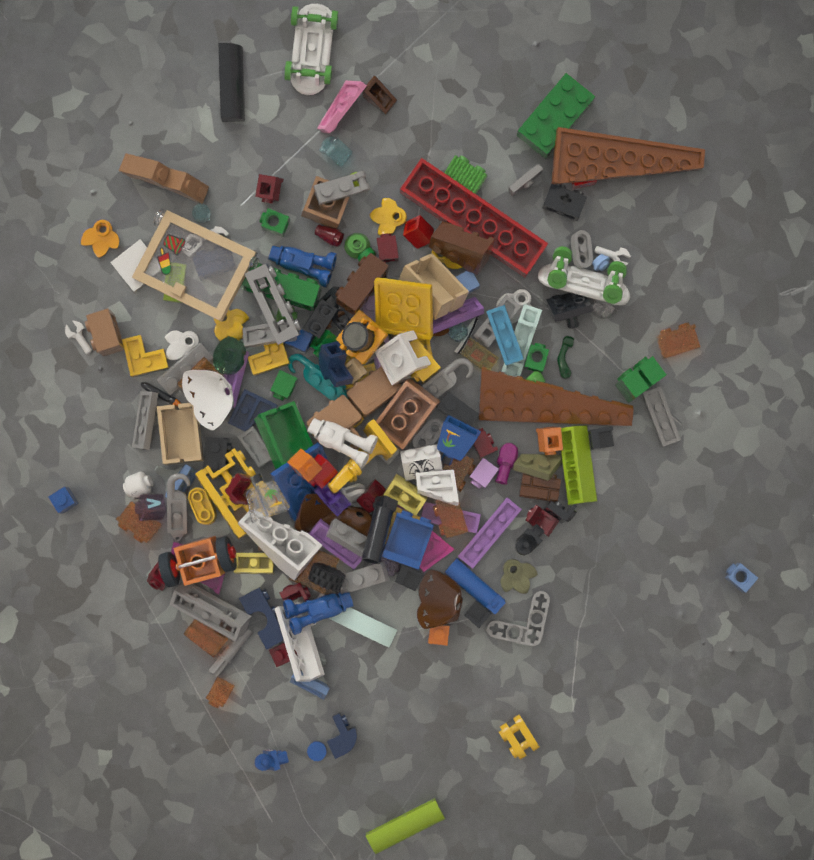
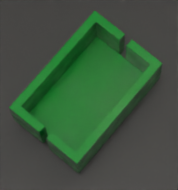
M653 356L649 359L644 357L632 367L633 371L629 368L617 378L619 382L615 386L626 401L630 403L667 374Z
M295 401L279 406L277 409L274 408L263 412L254 418L275 470L287 463L300 449L305 451L313 446Z

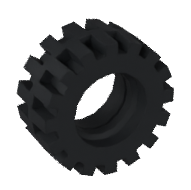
M313 563L308 579L322 588L340 591L346 575L329 565Z

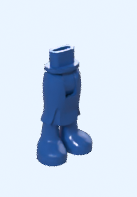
M272 246L268 260L276 262V265H280L287 270L302 273L307 277H314L319 280V284L322 287L327 288L332 277V272L328 270H334L337 253L330 252L324 257L315 255V253L304 252L294 247ZM315 264V265L324 267V268H326V269H328V270L316 269V268H313V265Z
M349 592L327 594L314 600H306V602L301 604H294L291 599L283 601L285 615L289 619V626L294 635L300 634L302 628L307 625L335 617L342 612H346L347 608L354 606ZM305 612L308 613L307 616L295 617V616H297V615H299V614H302V613H305Z

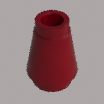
M320 224L316 227V236L332 247H339L341 245L344 233L340 229Z

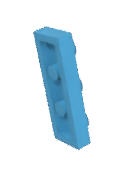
M505 305L486 311L505 365L523 360L524 357Z

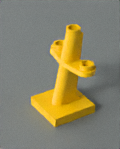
M374 419L367 423L363 429L367 437L369 435L378 437L373 452L369 454L367 463L377 455H382L387 461L395 454L397 448ZM350 459L327 486L335 494L347 482H355L357 475L360 476L362 471L357 463Z

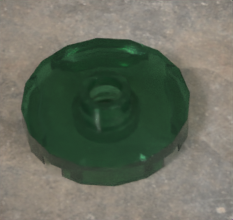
M233 337L224 338L219 342L213 354V364L219 373L234 375L242 368L245 362L243 360L244 355H246V348L243 342Z

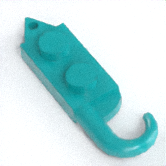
M293 354L289 357V370L292 373L296 372L293 368V361L297 360L305 366L303 370L305 381L328 399L335 401L341 395L347 397L346 386L335 388L330 379L325 380L318 364L315 365L301 354Z

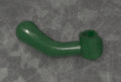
M571 336L563 338L557 357L560 375L564 379L569 378L572 374L565 360L568 347L572 348L574 338Z

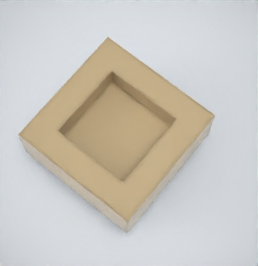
M353 358L345 365L353 377L352 384L367 373L361 362L356 358Z

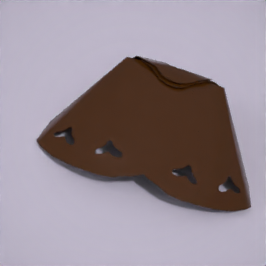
M307 494L301 504L294 527L299 532L302 530L309 534L317 522L331 513V510L317 494Z
M348 506V509H344L338 517L331 512L322 518L328 525L336 518L367 537L372 515L361 507ZM356 512H361L364 516L358 517Z
M428 570L419 587L421 604L417 609V619L423 629L434 628L457 621L463 603L461 589L454 580L439 571ZM432 575L433 581L428 582L430 576ZM425 589L430 592L427 596H425Z

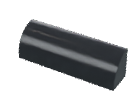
M218 43L222 122L245 121L243 47L234 43Z

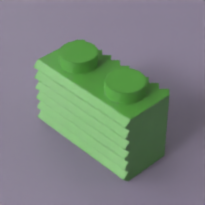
M455 155L444 173L477 195L487 179L486 171L478 165L474 167L469 164L470 161L464 156L460 155L458 157Z

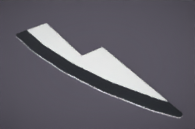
M479 316L475 317L463 333L465 337L454 352L461 353L476 326Z

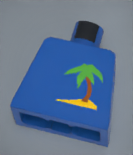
M448 415L443 423L437 449L444 453L441 461L447 465H451L454 458L461 461L477 440L481 431Z

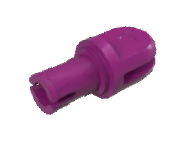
M505 443L500 448L497 459L499 470L495 480L499 484L507 485L510 469H513L514 463L517 460L518 448L513 443Z

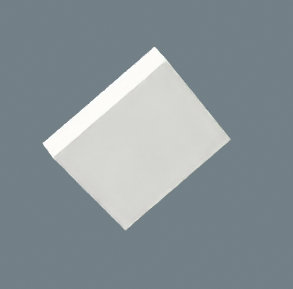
M141 239L110 262L134 293L145 285L132 278L147 249ZM153 256L145 274L156 277L161 273V268L158 260Z

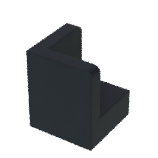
M613 426L588 431L591 450L614 446Z
M403 564L395 582L416 591L424 574Z
M477 601L464 614L478 628L491 615Z

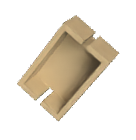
M433 253L420 258L419 261L416 260L405 265L399 278L401 281L432 285L434 320L448 314V311L451 313L461 308L469 293Z
M191 403L178 404V408L181 410H177L175 405L157 406L163 464H182L183 459L186 463L204 461L200 423L194 415V406Z

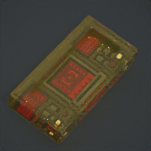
M471 337L460 353L481 370L482 367L491 370L499 359Z

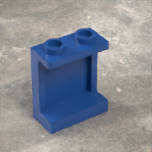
M402 510L401 513L397 512L382 557L419 570L434 525L431 524L432 520L420 517V520L412 518V513Z

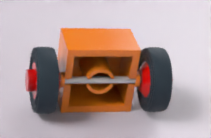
M216 536L179 545L173 548L176 559L171 552L162 553L158 557L159 573L167 587L179 585L180 573L183 584L186 586L222 576L226 572L235 570L237 567L236 550L227 536L216 539Z

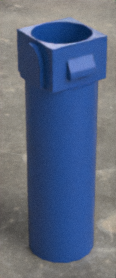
M458 558L445 571L452 580L494 615L506 603L505 599Z

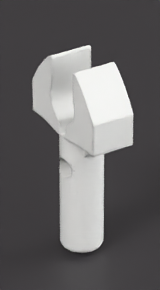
M596 246L594 250L596 254H604L613 259V261H620L619 256L621 255L627 258L631 257L627 249L622 247L616 252Z
M73 321L77 327V334L71 332L69 326L66 325L65 334L68 339L75 338L85 354H90L92 349L82 335L83 330H85L83 324Z

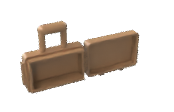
M380 366L375 371L371 370L369 375L362 381L355 382L354 387L347 391V397L341 395L335 401H329V405L320 412L316 411L313 414L314 416L307 421V427L309 428L312 420L315 418L320 421L334 422L361 437L354 429V426L362 420L360 413L364 417L369 416L393 398L402 386L400 383L391 385L385 371ZM354 444L349 445V447L355 450L359 448Z

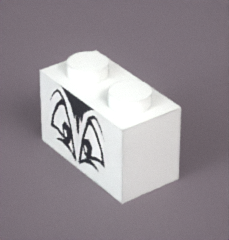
M438 444L400 451L405 481L415 479V473L443 471L440 452L437 449Z

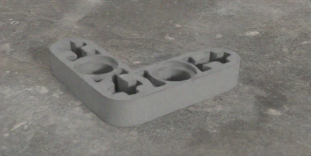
M538 591L533 595L526 627L493 620L486 627L489 636L528 646L538 645L543 636L550 603L549 595L544 591ZM540 594H543V598L546 599V602H542L541 608H545L544 612L533 610L534 606L538 607L539 602L536 601V597H540ZM534 613L542 615L541 623L534 624L531 617ZM497 623L498 628L504 629V625H507L505 637H501L502 632H496V635L492 634L493 631L490 630V626H494ZM529 625L541 627L540 631L536 630L535 635L538 637V640H534L533 643H530V639L527 638L533 631V629H529ZM511 628L519 630V636L516 639H512L508 635Z

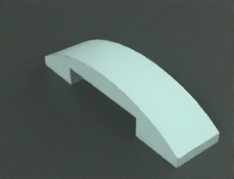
M526 304L523 305L515 329V335L524 359L509 365L504 363L501 372H505L506 375L514 377L521 375L542 312L541 309Z
M351 607L347 608L346 612L329 618L387 647H390L397 632V629Z

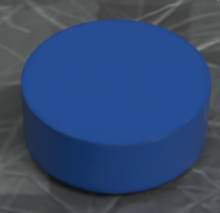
M320 741L312 742L307 749V754L313 761H321L327 753L325 744Z

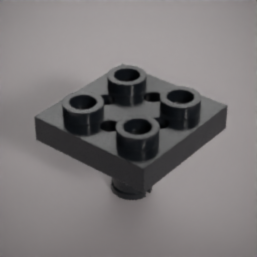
M569 292L546 299L547 306L555 322L566 319L568 328L579 326L577 316L593 312L588 298Z

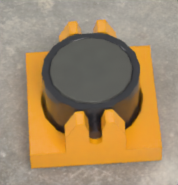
M358 310L336 340L341 344L340 348L347 351V355L355 357L362 364H366L388 334L362 310Z

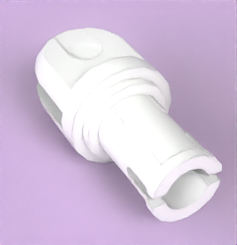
M357 483L341 488V492L352 505L365 492L366 488L363 484Z

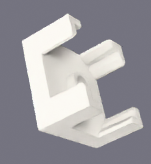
M414 330L397 335L375 351L391 385L405 382L411 378L410 375L415 371L425 369L431 365L427 356L417 358L409 341L417 339Z

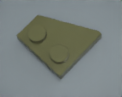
M521 454L514 463L513 470L549 481L563 463L562 455Z

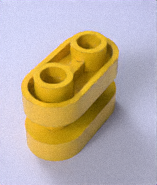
M193 488L188 494V500L196 520L204 525L213 524L217 519V512L211 498L205 489Z
M519 714L513 718L515 724L511 727L507 723L501 725L499 734L504 742L508 740L512 747L509 750L514 758L519 757L521 760L527 756L524 750L531 747L534 752L540 747ZM519 730L526 739L520 744L514 736V733Z

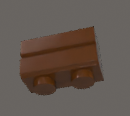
M523 473L519 497L556 502L559 498L561 479H557V475L553 474L550 480L547 481Z

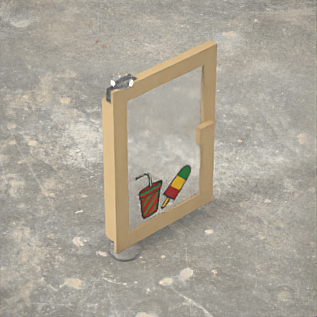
M163 208L158 210L154 217V225L158 228L132 278L222 322L246 277L245 273L249 271L250 267H257L259 258L256 256L258 253Z

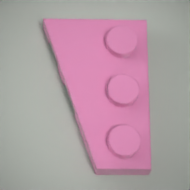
M346 80L317 129L323 133L334 131L339 121L367 85L361 81Z

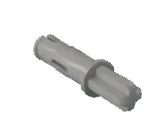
M247 628L246 632L236 642L232 640L222 654H218L219 658L211 666L209 672L218 677L228 663L231 664L232 658L253 632Z

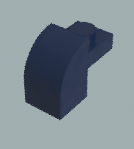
M338 341L321 345L319 353V366L322 376L325 380L330 379L335 388L352 384L353 382L352 375L345 367L347 354L345 350L340 348L341 344Z
M340 712L332 716L340 734L327 740L335 759L350 752L357 740L356 726L348 729L349 721L346 715L342 716Z

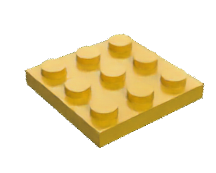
M377 277L374 280L376 324L387 334L399 335L414 330L417 338L431 340L433 337L432 285Z

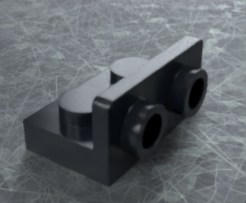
M206 437L203 469L209 466L213 473L229 464L225 454L232 450V443H229L230 439Z
M551 501L543 510L557 518L559 523L562 524L573 519L577 513L575 511L577 505L573 504L567 511H564L565 507L561 503Z

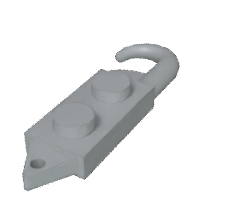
M458 358L421 387L438 398L455 385L457 381L455 369L461 365H466L469 369L466 378L469 379L473 374V365L468 359Z
M177 473L170 476L167 481V532L179 543L183 535L187 534V496L184 492L175 490V481L182 479L186 482L187 486H190V480L186 475Z

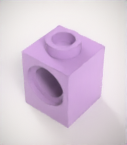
M483 458L469 478L472 479L470 483L478 489L481 486L485 489L499 469Z

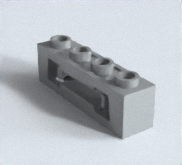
M264 264L245 273L277 344H282L301 335V325L298 319L294 320L291 314L294 312L290 302H286L283 297L285 291L282 285L277 284L275 280L277 274L273 266L269 267L268 264ZM267 277L271 286L269 289L282 316L286 317L289 324L288 327L285 319L277 322L282 332L279 331L275 323L277 318L265 293L260 291L256 280H258L260 288L264 289L269 286L265 280Z
M182 582L174 590L169 604L235 642L246 632L251 616L194 584L184 586ZM188 602L189 608H192L194 605L195 607L193 608V610H190L183 605ZM221 622H225V624L223 625L224 628L227 625L231 626V632L220 627Z

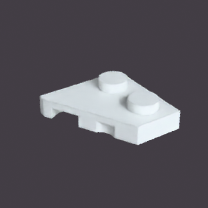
M454 470L415 473L418 494L455 506L459 505Z

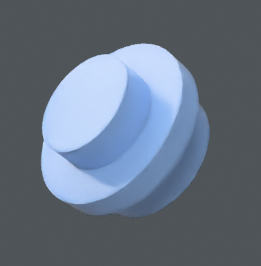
M604 254L596 257L592 263L594 270L604 271L610 264V258Z

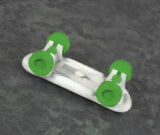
M318 3L306 5L300 11L299 7L293 6L291 25L296 27L292 61H286L285 80L291 81L293 87L299 93L314 95L323 90L326 84H331L332 66L329 63L333 30H337L338 11L332 10L331 12L328 7Z
M561 246L554 250V261L552 264L543 266L538 272L539 281L550 288L582 295L613 305H625L630 299V292L623 284L627 267L620 261H614L609 264L608 276L595 271L569 266L568 264L572 260V251L567 247Z

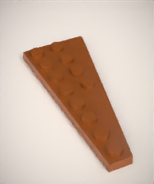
M558 127L556 129L551 184L701 170L704 168L705 149Z
M482 367L479 420L632 426L633 405L613 400L611 402L602 400L598 396L592 395L591 397L583 395L579 391L571 392L564 390L563 387L540 381L533 382L525 380L521 376L514 377L506 375L505 372H494L487 370L486 367Z

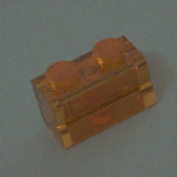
M196 619L193 620L183 633L213 658L217 656L229 640L228 637Z

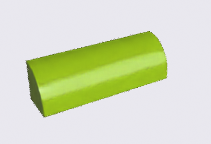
M587 425L561 428L563 445L561 454L568 505L596 502L597 495Z
M434 798L367 832L365 836L374 853L378 854L445 820V817Z

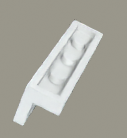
M284 606L276 607L275 612L296 682H310L325 675L310 625L302 628L300 634L294 635L289 626V619L286 620L284 617ZM305 612V613L299 614V615H297V616H295V617H303V616H307V614H306V612Z

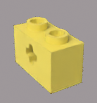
M397 473L384 495L397 500L398 505L415 516L427 500V496L417 493V486L409 481H405Z
M236 553L237 567L234 570L235 574H274V562L265 553Z

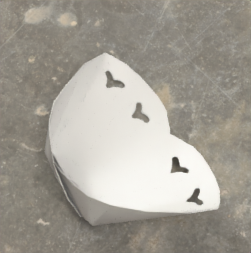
M189 370L184 372L182 378L183 392L186 399L194 406L196 419L204 427L215 430L222 424L234 406L232 386L217 372L207 370ZM188 376L192 379V381H190L189 384H188V381H189ZM226 387H227V388L229 389V391H230V394H229V395H226V393H225V388H226ZM190 391L195 392L194 398L192 397ZM200 411L205 413L204 418H202Z

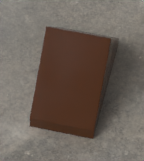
M376 76L372 77L367 83L366 88L362 91L363 98L384 114L397 101Z

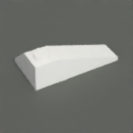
M251 509L238 522V525L274 564L293 580L301 574L322 547V544L302 530L301 532L294 530L285 523L282 525L273 521L272 518Z

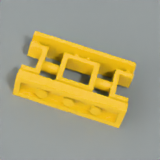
M234 448L225 454L229 464L215 473L207 466L195 473V476L239 540L247 533L238 525L228 507L230 506L234 512L241 507L246 512L254 509L250 503L235 506L225 493L232 479L228 470L235 466L233 457L244 473L250 475L253 479L247 488L251 496L246 499L249 502L255 499L257 495L254 489H256L270 510L268 512L262 506L256 512H263L264 515L271 518L278 513L276 509L279 507L278 505L270 507L276 502L273 498L269 500L268 497H265V493L268 492L262 482L255 483L253 478L256 475L255 471L251 466H246L244 463L246 460L245 456L240 450L237 452ZM207 474H209L212 480L222 475L227 483L219 488L223 496L220 497L207 478Z

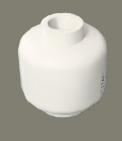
M141 471L126 477L125 483H123L125 494L135 500L150 494L151 486H153L152 478Z

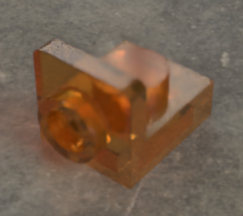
M217 677L209 694L206 696V699L209 700L208 704L215 708H219V706L224 707L235 685Z

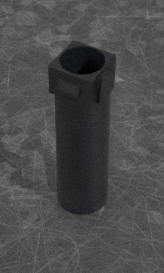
M386 495L375 497L374 512L361 558L363 561L371 564H380L392 515L396 511L398 504L397 500Z

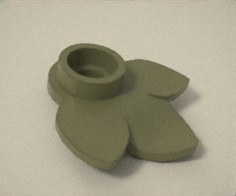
M516 559L507 560L503 565L504 574L500 580L501 587L505 592L514 588L519 593L526 594L530 588L529 579L538 575L537 571L529 563H520ZM512 566H516L514 572H510Z

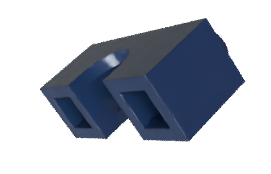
M259 587L240 597L239 600L248 615L257 611L266 615L267 625L257 633L267 650L284 639L275 612L276 607H271L268 601L271 598L267 590H262Z

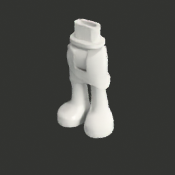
M315 418L307 430L324 447L332 448L350 457L361 470L366 465L369 454L373 452L378 437L375 435L362 438L334 422L320 421ZM346 440L354 444L355 446L361 448L365 452L358 451L347 446L346 444H344V441Z

